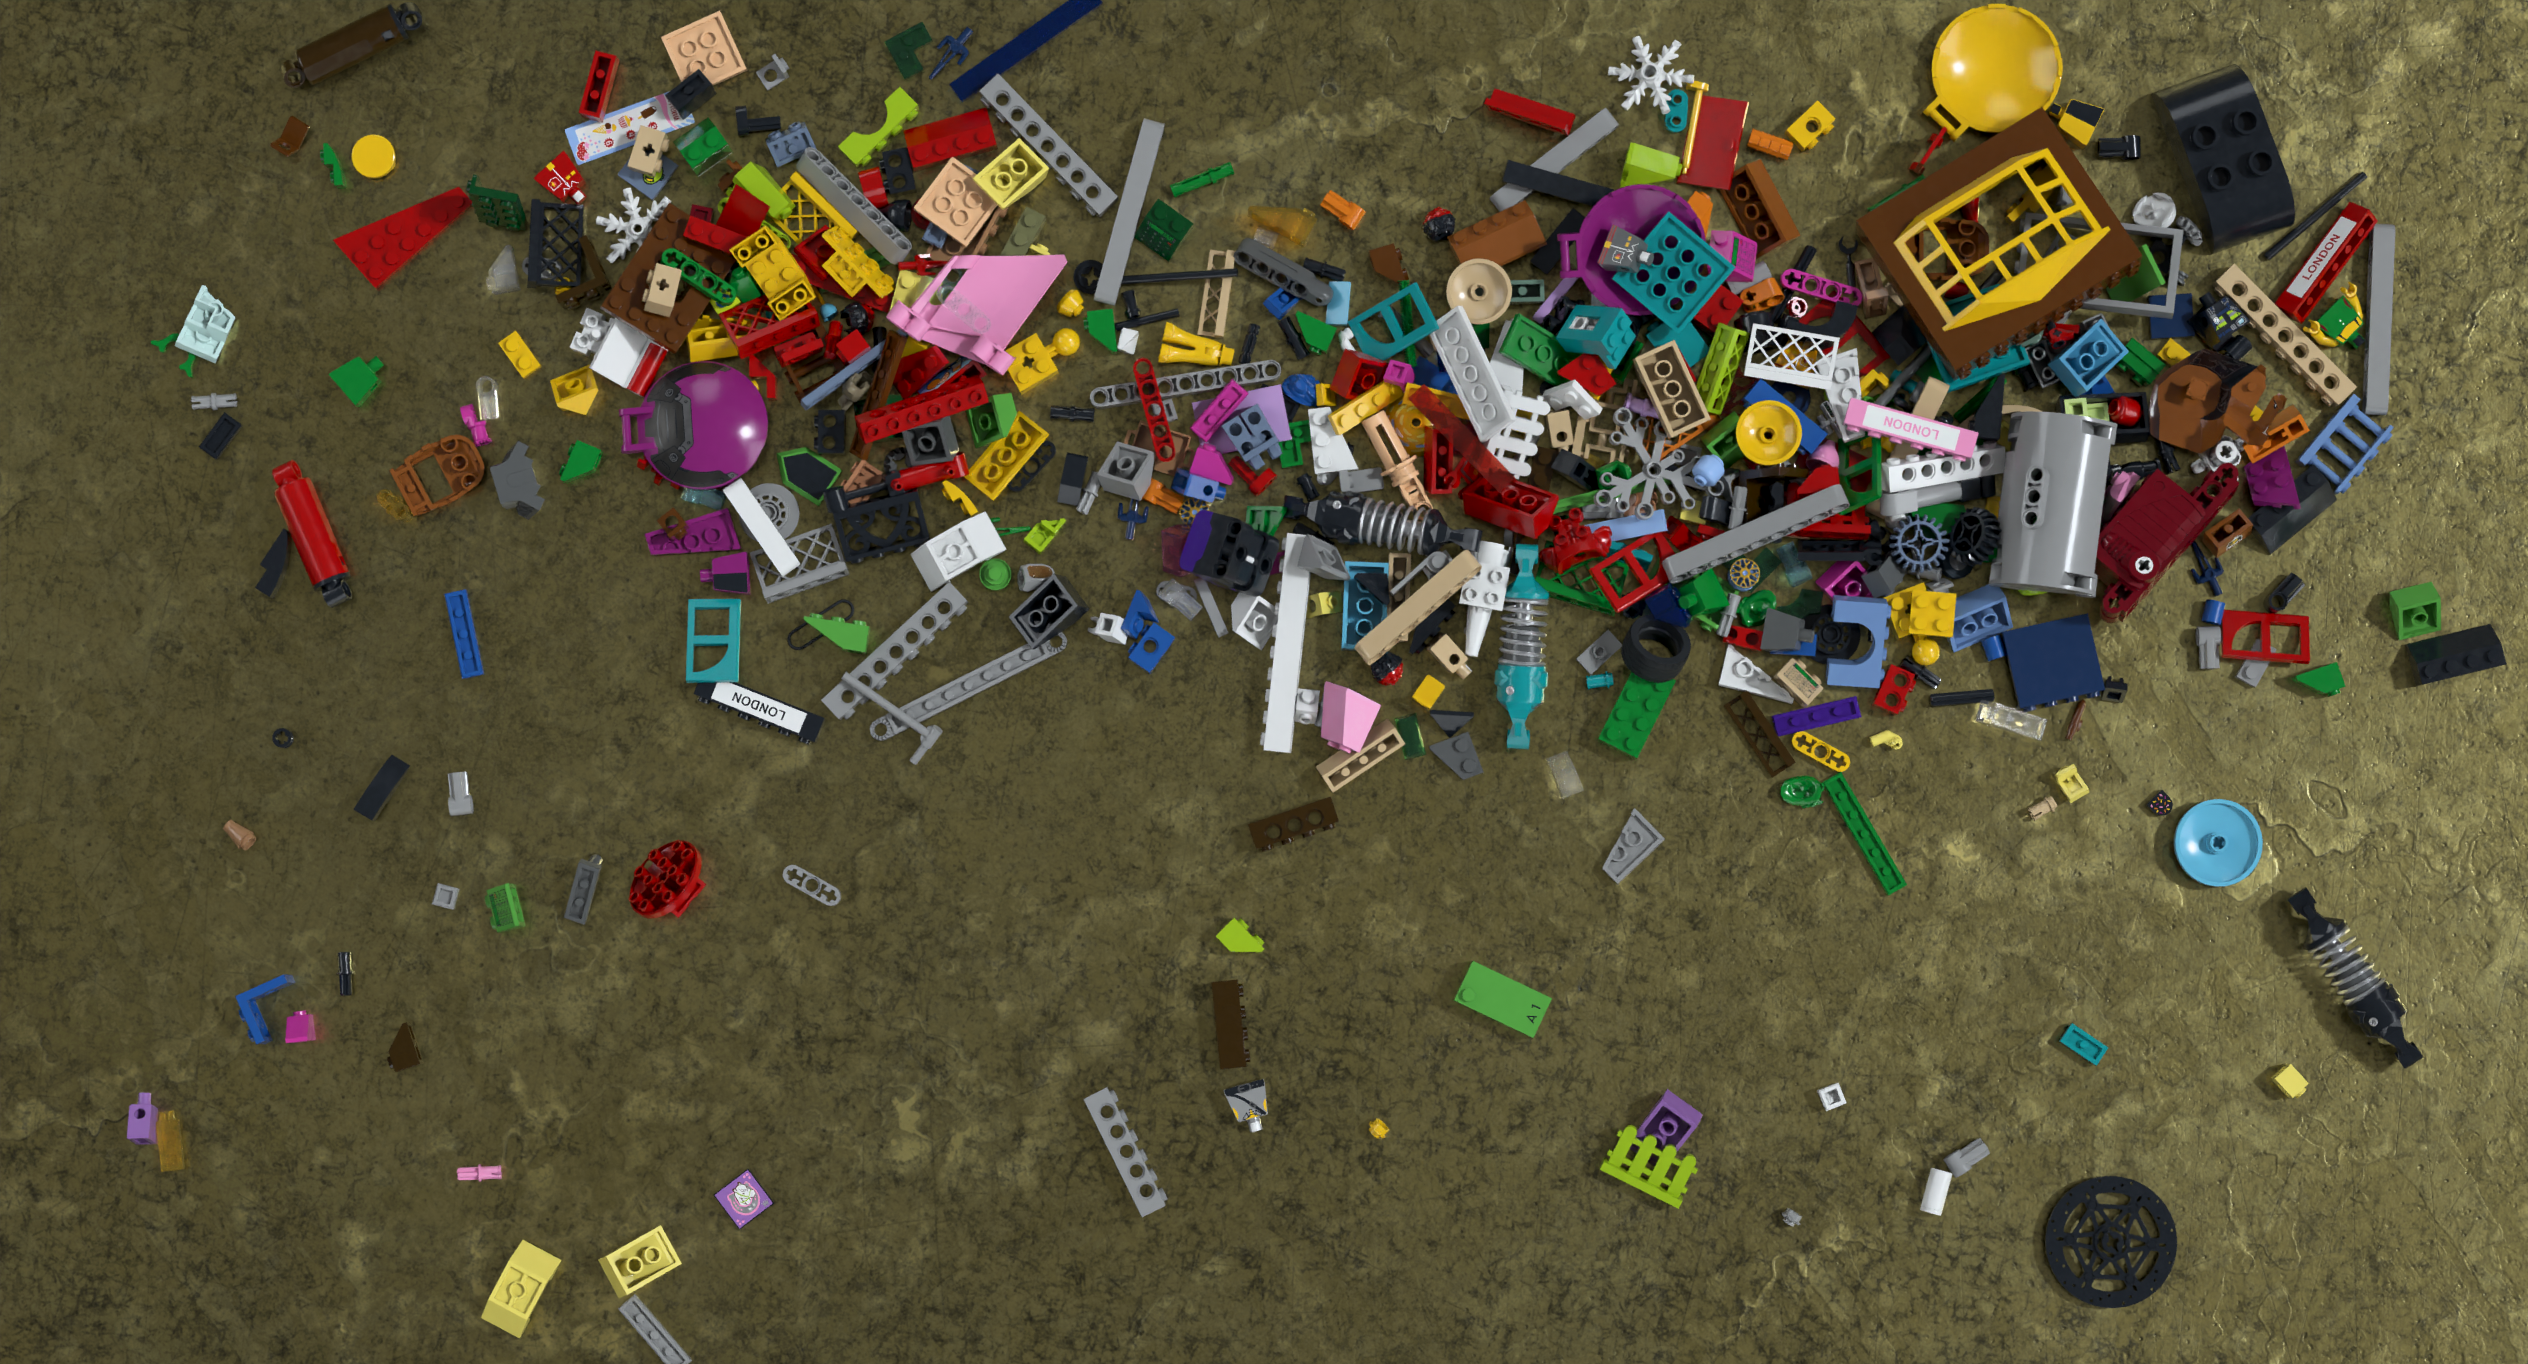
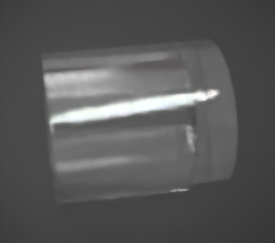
M1258 226L1253 240L1274 250L1279 233Z

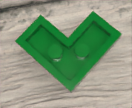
M1309 420L1288 423L1292 440L1278 443L1283 453L1280 455L1282 469L1303 465L1300 444L1311 442Z

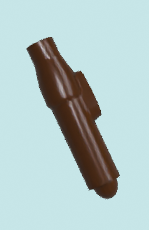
M2084 699L2077 703L2068 725L2065 739L2072 741L2075 733L2080 730L2083 722L2081 717L2086 707Z

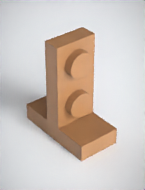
M1873 258L1855 261L1854 268L1864 301L1863 313L1865 319L1886 315L1889 294L1887 288L1883 287L1878 265Z

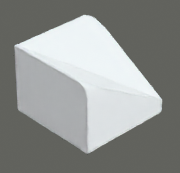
M1123 328L1117 350L1133 355L1139 332Z
M1834 1083L1817 1090L1826 1111L1846 1104L1839 1083Z

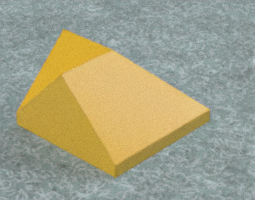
M590 364L550 380L556 404L562 412L570 410L583 415L587 414L598 392L593 370L589 368Z

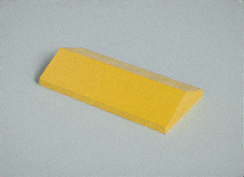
M1018 411L1007 437L992 442L969 469V474L963 477L994 501L1050 434L1021 411Z

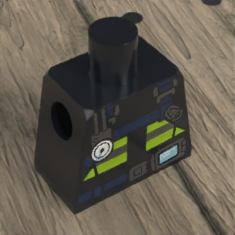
M2208 292L2199 298L2206 310L2198 314L2196 319L2210 347L2218 344L2250 322L2246 315L2227 296L2216 302L2212 294Z

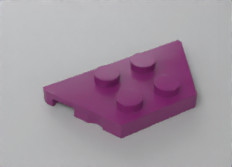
M2285 445L2253 464L2250 462L2244 466L2254 505H2270L2281 508L2282 505L2293 506L2294 509H2301Z

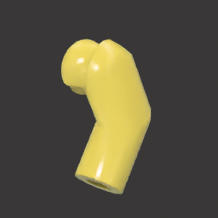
M1889 730L1869 737L1873 747L1885 743L1897 750L1903 745L1902 738Z

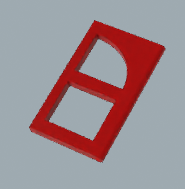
M1835 290L1831 291L1828 296L1833 298L1837 292ZM1822 300L1799 320V323L1808 325L1814 320L1831 317L1835 303ZM1856 315L1849 331L1839 342L1838 349L1854 335L1858 334L1876 354V357L1859 371L1860 378L1866 376L1872 369L1875 370L1886 359H1889L1890 356ZM1833 346L1821 351L1824 355H1827L1833 350Z
M1661 532L1645 535L1588 571L1615 612L1619 613L1670 582L1662 562L1666 558L1675 555V552ZM1653 539L1658 548L1660 564L1655 577L1650 580L1632 551ZM1623 558L1641 586L1620 599L1601 570Z
M2224 609L2221 622L2222 658L2309 664V616ZM2251 624H2260L2261 652L2232 650L2233 638L2238 631ZM2270 625L2299 627L2300 655L2271 653Z

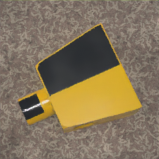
M2070 99L2065 108L2053 103L2048 114L2059 119L2056 128L2061 135L2079 148L2084 149L2104 109Z

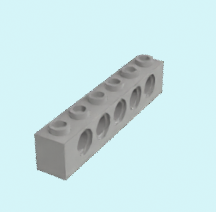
M1107 1087L1085 1098L1084 1101L1141 1216L1144 1217L1166 1206L1164 1201L1168 1200L1163 1188L1158 1189L1154 1182L1158 1178L1153 1168L1148 1169L1145 1163L1148 1158L1143 1148L1138 1149L1135 1143L1138 1141V1138L1133 1129H1128L1125 1122L1129 1120L1124 1110L1119 1111L1116 1102L1119 1100L1113 1089L1109 1091ZM1105 1105L1113 1108L1114 1113L1110 1118H1105L1101 1114V1109ZM1114 1125H1119L1123 1128V1135L1119 1138H1115L1111 1134V1128ZM1123 1145H1130L1133 1149L1132 1156H1122L1120 1152ZM1135 1164L1140 1165L1143 1169V1173L1139 1177H1134L1130 1173V1168ZM1144 1184L1150 1185L1153 1189L1152 1194L1148 1197L1140 1193V1187Z

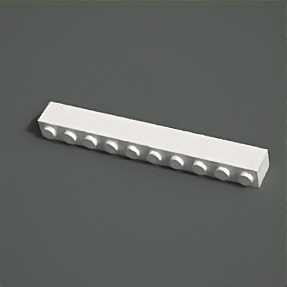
M1287 533V538L1283 537L1282 550L1285 551V557L1280 560L1279 572H1283L1282 581H1278L1277 585L1280 603L1276 602L1275 615L1278 616V622L1273 625L1272 637H1276L1275 646H1271L1270 650L1273 668L1269 667L1267 679L1271 681L1270 689H1266L1265 702H1269L1268 711H1264L1263 724H1266V732H1262L1260 745H1263L1264 750L1286 753H1291L1311 576V572L1297 566L1306 536L1301 534Z

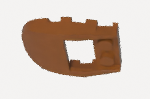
M1947 217L1934 223L1939 231H1947V243L1964 268L1989 254L1988 233L1978 222L1965 219L1953 220ZM1923 231L1906 241L1907 247L1918 263L1924 259ZM1947 256V273L1925 274L1930 281L1935 282L1950 280L1958 271ZM1987 264L1979 268L1978 270L1974 271L1969 276H1976L1984 270Z
M450 435L441 438L440 441L422 446L419 451L404 459L405 463L397 469L392 468L389 470L413 516H418L448 506L475 488L483 478L484 462L476 446L469 438L462 435ZM433 455L453 490L452 494L435 503H432L413 468L414 465Z

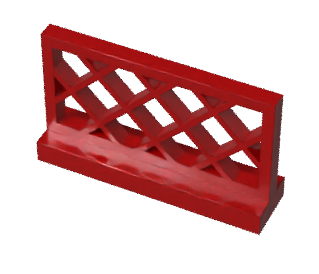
M762 295L720 313L719 318L735 345L740 359H743L820 326L815 307L808 302L804 305V307H807V310L800 313L793 312L786 319L776 321L777 316L774 313L771 319L761 317L764 310L773 312L770 306L767 305L768 297ZM753 307L759 309L757 315L747 314L748 309ZM732 316L739 317L737 324L727 322L726 319ZM744 318L753 320L751 327L741 325ZM758 322L768 324L767 327L760 330L755 329ZM738 330L748 333L744 337L736 338Z

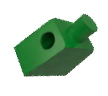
M358 356L329 373V376L353 404L360 408L382 382L375 373L384 364L377 356L367 363Z
M1712 568L1696 575L1679 588L1682 596L1679 599V604L1683 609L1688 608L1692 616L1715 613L1730 605Z

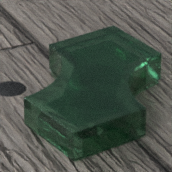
M1801 589L1796 601L1787 606H1778L1777 611L1802 620L1813 614H1821L1824 592Z

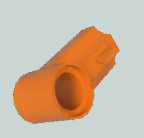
M1332 190L1326 194L1320 204L1322 208L1336 216L1344 226L1351 230L1357 227L1366 213L1360 206L1346 201Z
M1151 478V484L1142 499L1153 505L1157 504L1177 515L1185 497L1171 491L1161 482Z

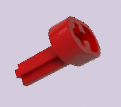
M1238 455L1233 457L1228 463L1249 485L1248 489L1255 497L1259 496L1277 478V475L1270 468L1258 476Z

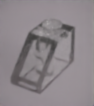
M507 245L488 270L489 277H486L488 290H492L495 295L521 290L514 249L511 245Z
M1567 751L1546 759L1562 799L1584 791Z

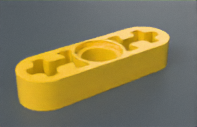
M1804 731L1795 733L1791 738V745L1795 750L1835 772H1843L1848 769L1850 765L1848 755ZM1802 736H1804V741L1809 744L1812 743V740L1816 742L1811 747L1810 753L1806 751L1809 748L1806 745H1802L1801 747L1797 746V737L1801 738ZM1819 745L1826 748L1827 753L1824 758H1818L1814 753L1815 748ZM1831 751L1835 752L1832 755L1834 758H1844L1845 766L1837 768L1835 761L1830 760L1829 763L1825 761L1830 757Z

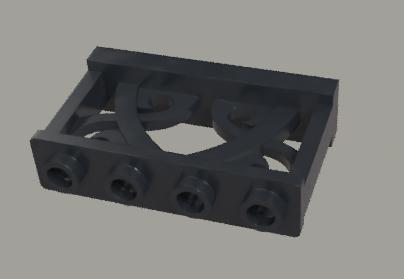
M917 488L907 490L905 493L893 497L884 495L848 504V509L833 513L845 561H851V564L862 562L863 558L872 556V558L882 557L885 555L884 552L892 550L893 553L906 550V547L912 545L918 548L930 540ZM915 501L918 517L908 516L909 502ZM896 507L897 511L894 514L900 513V516L889 514V508ZM880 509L886 518L898 521L886 539L866 530L874 521L875 510ZM862 514H867L869 516V520L865 524L861 525L860 523L864 522V520H862L860 516ZM843 518H846L854 529L846 536L841 521ZM906 521H914L920 526V532L916 536H909L907 534V530H914V528L909 524H905ZM856 533L860 536L857 537L855 545L857 542L864 544V547L860 550H853L849 546L850 538ZM899 535L903 538L902 540L895 541ZM870 542L878 546L870 547Z

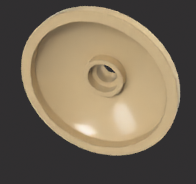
M1472 259L1459 265L1451 274L1447 283V300L1451 309H1454L1456 306H1463L1470 323L1487 324L1498 319L1507 310L1512 297V286L1507 273L1497 263L1487 259ZM1477 288L1483 289L1484 293L1482 296L1475 294Z

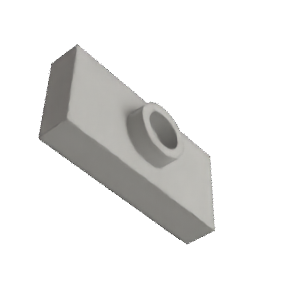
M1607 630L1576 660L1591 675L1619 650L1622 644Z

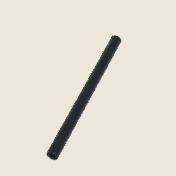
M2363 171L2264 253L2265 258L2270 261L2368 178Z
M1238 269L1123 276L1121 285L1238 277Z

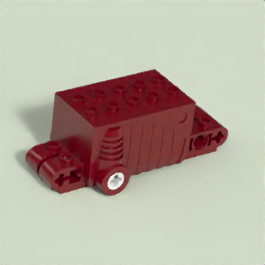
M2224 463L2215 472L2210 470L2204 477L2201 488L2196 486L2190 494L2157 468L2152 475L2149 474L2142 481V486L2138 491H2133L2128 497L2126 505L2118 508L2111 522L2103 525L2099 534L2094 572L2108 586L2104 591L2105 594L2102 597L2103 602L2100 608V617L2103 621L2115 623L2120 620L2123 622L2136 606L2149 596L2157 582L2235 495L2239 486L2237 481L2239 472L2235 465ZM2116 599H2118L2119 601L2117 606L2113 607L2116 603Z

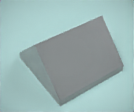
M1309 534L1305 536L1298 567L1325 579L1348 581L1351 578L1336 546Z

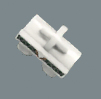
M1825 401L1820 405V408L1827 421L1823 414L1817 417L1821 423L1819 427L1824 429L1828 433L1827 435L1833 433L1829 426L1831 424L1838 438L1841 439L1842 436L1830 403Z

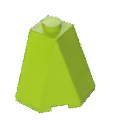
M1631 142L1627 149L1619 188L1635 184L1660 185L1673 182L1676 176L1680 177L1682 164L1679 163L1680 157Z
M751 161L734 176L732 180L734 186L733 188H728L726 192L728 197H730L735 185H739L770 206L767 215L778 220L789 217L793 212L792 209L796 207L768 171Z

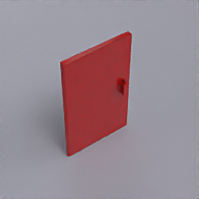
M1702 95L1690 166L1686 174H1682L1683 168L1681 169L1680 177H1677V184L1730 190L1749 105L1748 101ZM1685 140V145H1684L1683 154H1682V159H1681V163H1680V164H1682V162H1683L1684 151H1685V146H1686V140Z

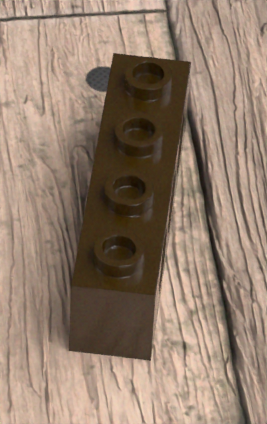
M1330 796L1250 823L1248 827L1256 850L1261 849V852L1273 849V844L1281 842L1282 845L1294 842V837L1302 835L1303 838L1315 835L1314 830L1323 828V831L1336 828L1335 823H1338L1339 819ZM1313 812H1317L1321 816L1320 823L1316 825L1311 824L1308 819L1309 815ZM1296 819L1300 822L1301 826L1298 831L1289 830L1288 822L1290 820ZM1276 826L1280 830V835L1274 839L1270 838L1267 835L1269 827Z

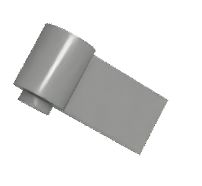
M1433 552L1390 591V594L1392 596L1397 594L1424 568L1432 575H1436L1449 563V558L1443 552Z

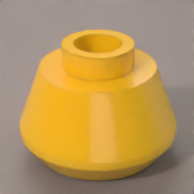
M1071 289L1057 304V312L1068 317L1073 315L1077 317L1084 309L1082 306L1084 301L1079 291Z

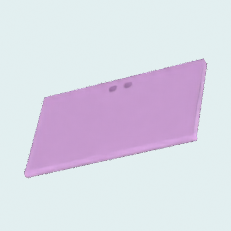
M1281 384L1247 391L1249 394L1223 423L1225 424L1236 416H1240L1249 433H1251L1241 413L1259 404L1280 442L1292 440ZM1215 398L1192 403L1195 420ZM1222 425L1207 442L1199 437L1200 445H1204V443L1214 445L1221 454L1238 451Z

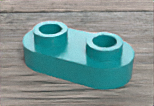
M1675 89L1668 94L1671 100L1666 101L1670 112L1665 114V127L1671 133H1680L1687 124L1688 96L1684 91ZM1678 96L1681 98V102L1675 103L1673 98ZM1678 118L1680 120V124L1675 125L1672 122V119Z

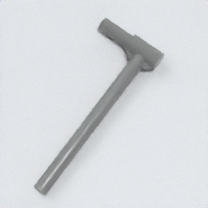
M845 672L842 676V680L921 734V745L910 758V761L917 765L925 752L933 746L942 734V729L936 725L926 728L848 672Z

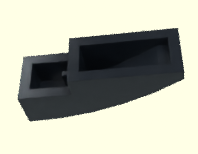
M1573 208L1546 240L1547 245L1541 247L1530 262L1545 274L1550 273L1561 259L1560 241L1557 240V234L1579 232L1585 216ZM1575 240L1569 241V247L1574 243Z
M286 529L282 530L260 563L267 570L255 587L273 599L282 585L290 561L292 536L290 531Z
M391 755L369 784L353 810L372 821H376L385 804L390 801L406 775L410 765Z

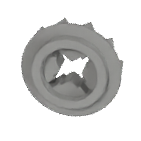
M2183 216L2177 218L2176 225L2178 229L2184 230L2183 234L2187 236L2186 239L2191 244L2199 246L2203 243L2202 233L2189 218Z

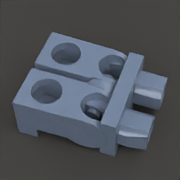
M1259 404L1241 413L1251 433H1249L1240 416H1236L1222 425L1244 461L1249 462L1255 470L1266 465L1260 456L1266 450L1272 460L1283 454L1278 444L1280 441Z

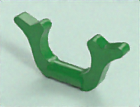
M173 333L159 341L152 340L151 344L158 346L160 352L164 353L171 342H176L179 334ZM188 352L189 357L187 361L179 365V369L185 370L188 377L192 378V367L197 355Z

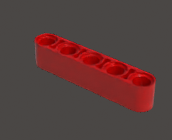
M1140 357L1135 360L1133 371L1155 452L1159 460L1169 462L1175 457L1176 452L1154 369L1148 358ZM1143 361L1149 365V370L1146 373H1139L1136 369L1137 364ZM1145 383H1152L1155 390L1152 394H1145L1142 387ZM1151 404H1158L1161 408L1160 413L1151 415L1148 412V407ZM1157 425L1165 426L1166 433L1163 436L1155 435L1154 428ZM1169 446L1172 449L1171 455L1169 457H1162L1159 453L1161 447Z

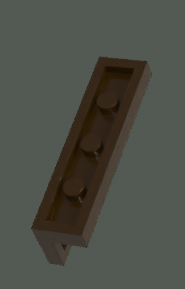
M1747 690L1724 705V708L1771 778L1796 763ZM1741 700L1745 706L1744 716L1736 715L1730 706ZM1747 711L1749 712L1751 717H1746ZM1738 718H1742V719H1743L1742 724H1741V722L1739 721ZM1746 719L1755 721L1757 724L1756 734L1748 733L1745 730ZM1750 736H1754V737H1755L1754 742H1753V740L1751 739ZM1758 737L1767 739L1770 743L1768 752L1760 751L1757 748ZM1772 748L1774 749V751L1776 752V754H1775V753H1771V749H1772ZM1770 756L1779 757L1784 765L1773 771L1769 765Z

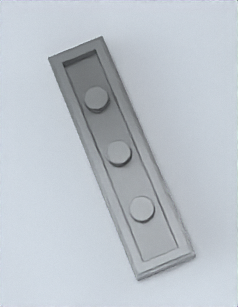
M636 1294L618 1308L665 1364H689L692 1361L689 1355Z

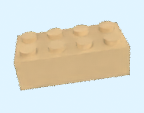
M1675 340L1632 359L1668 439L1711 420Z

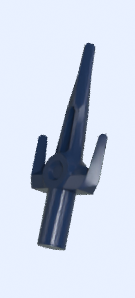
M966 27L957 39L946 35L939 43L938 49L948 43L949 48L930 74V80L957 53L962 54L957 62L958 65H961L968 56L969 52L963 44L973 33L970 28ZM949 52H952L950 57L943 63V60L946 58Z
M1132 498L1127 513L1123 514V503H1119L1117 518L1127 522L1125 539L1127 540L1134 539L1136 523H1145L1149 507L1146 506L1143 515H1139L1138 500L1135 502V510H1132L1134 500Z
M2194 540L2192 546L2203 574L2199 577L2194 568L2191 569V572L2198 584L2208 581L2216 597L2223 593L2216 577L2222 575L2224 570L2218 558H2214L2217 569H2213ZM2200 556H2202L2205 564L2207 565L2206 569L2204 568Z

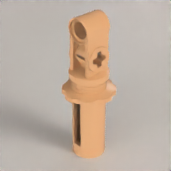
M1383 410L1362 421L1361 423L1385 466L1384 469L1386 470L1380 473L1381 477L1389 475L1393 481L1391 483L1392 486L1399 487V491L1409 507L1414 505L1417 510L1420 505H1425L1428 507V510L1433 509L1423 485L1417 478L1420 472L1415 469L1412 463L1417 458V455L1409 457L1385 411ZM1381 425L1400 463L1395 465L1375 428L1376 426ZM1417 489V491L1409 495L1411 491ZM1420 516L1418 518L1419 521H1423L1424 517Z

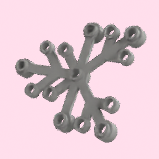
M1622 407L1614 412V423L1622 426L1627 436L1619 431H1615L1609 436V442L1615 446L1623 444L1633 447L1644 465L1641 473L1628 480L1613 476L1609 472L1602 474L1599 478L1602 486L1613 485L1616 487L1609 491L1605 489L1600 490L1594 495V503L1597 507H1608L1612 503L1613 498L1620 495V500L1616 502L1615 509L1619 513L1626 512L1630 507L1629 498L1632 487L1644 480L1646 482L1641 503L1635 507L1634 511L1635 516L1643 521L1649 519L1654 513L1653 506L1650 504L1654 484H1656L1661 493L1660 499L1663 504L1669 505L1675 500V494L1669 490L1663 479L1671 481L1682 500L1681 507L1685 511L1693 509L1696 503L1694 498L1690 497L1684 485L1703 490L1708 496L1715 498L1723 493L1724 484L1720 480L1714 485L1716 492L1713 493L1710 487L1700 486L1694 481V478L1685 476L1692 471L1695 459L1699 460L1702 456H1695L1689 463L1673 472L1665 470V468L1672 464L1682 462L1685 455L1683 451L1675 450L1669 457L1660 461L1664 441L1667 437L1666 432L1664 434L1659 432V427H1663L1660 421L1655 424L1653 429L1656 439L1652 456L1650 457L1642 444L1645 429L1649 425L1648 420L1645 417L1636 419L1634 422L1635 431L1630 423L1632 413L1629 409ZM1619 414L1624 417V421L1618 419ZM1643 421L1644 427H1640L1638 422ZM1614 435L1619 437V442L1614 441ZM1675 453L1680 455V460L1675 459ZM1649 468L1655 470L1654 475L1649 472ZM1604 476L1609 477V483H1606L1604 481ZM1665 494L1670 495V501L1665 499ZM1599 496L1605 499V503L1599 501ZM1686 500L1691 502V507L1685 505ZM1620 502L1625 504L1624 510L1619 507ZM1640 509L1645 510V516L1640 514Z

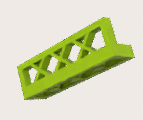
M1718 323L1696 385L1707 412L1719 415L1722 413L1750 335L1749 332L1723 323ZM1739 334H1740L1741 337H1740V339H1739L1738 344L1736 345L1737 338H1738V336H1739ZM1732 357V358H1733V359H1732V362H1731V364L1729 365L1728 363H1729V361H1730V358ZM1718 398L1716 406L1713 408L1714 402Z

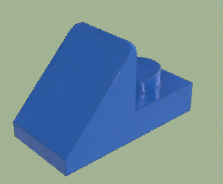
M1279 288L1263 302V305L1278 320H1281L1302 298Z
M1136 590L1121 626V629L1127 636L1137 639L1142 631L1144 620L1159 623L1149 599L1140 590Z

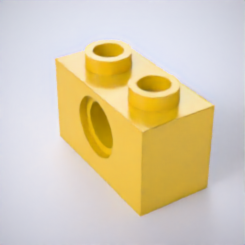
M1817 100L1784 134L1802 152L1806 148L1811 150L1819 142L1817 138L1822 133L1827 135L1834 128L1832 123L1836 118ZM1806 124H1815L1817 131L1809 132L1806 129Z

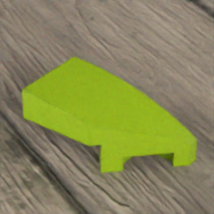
M1064 518L1052 521L1041 520L1024 538L1023 542L1038 554H1041L1065 524L1066 520Z

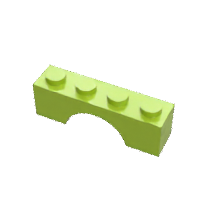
M901 87L884 101L887 107V119L879 131L869 135L852 132L838 146L839 150L857 168L861 165L863 167L871 161V155L876 150L880 152L887 145L886 141L892 135L895 137L902 131V125L907 120L910 122L918 115V104Z

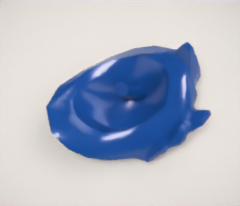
M1293 374L1284 380L1281 387L1287 396L1302 405L1319 407L1317 406L1316 384H1320L1319 380H1316L1312 375Z

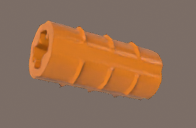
M1753 128L1746 147L1766 153V155L1769 154L1776 158L1788 160L1794 142Z

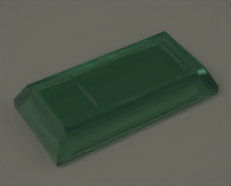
M1416 713L1395 718L1398 733L1405 742V745L1402 746L1405 760L1426 755Z

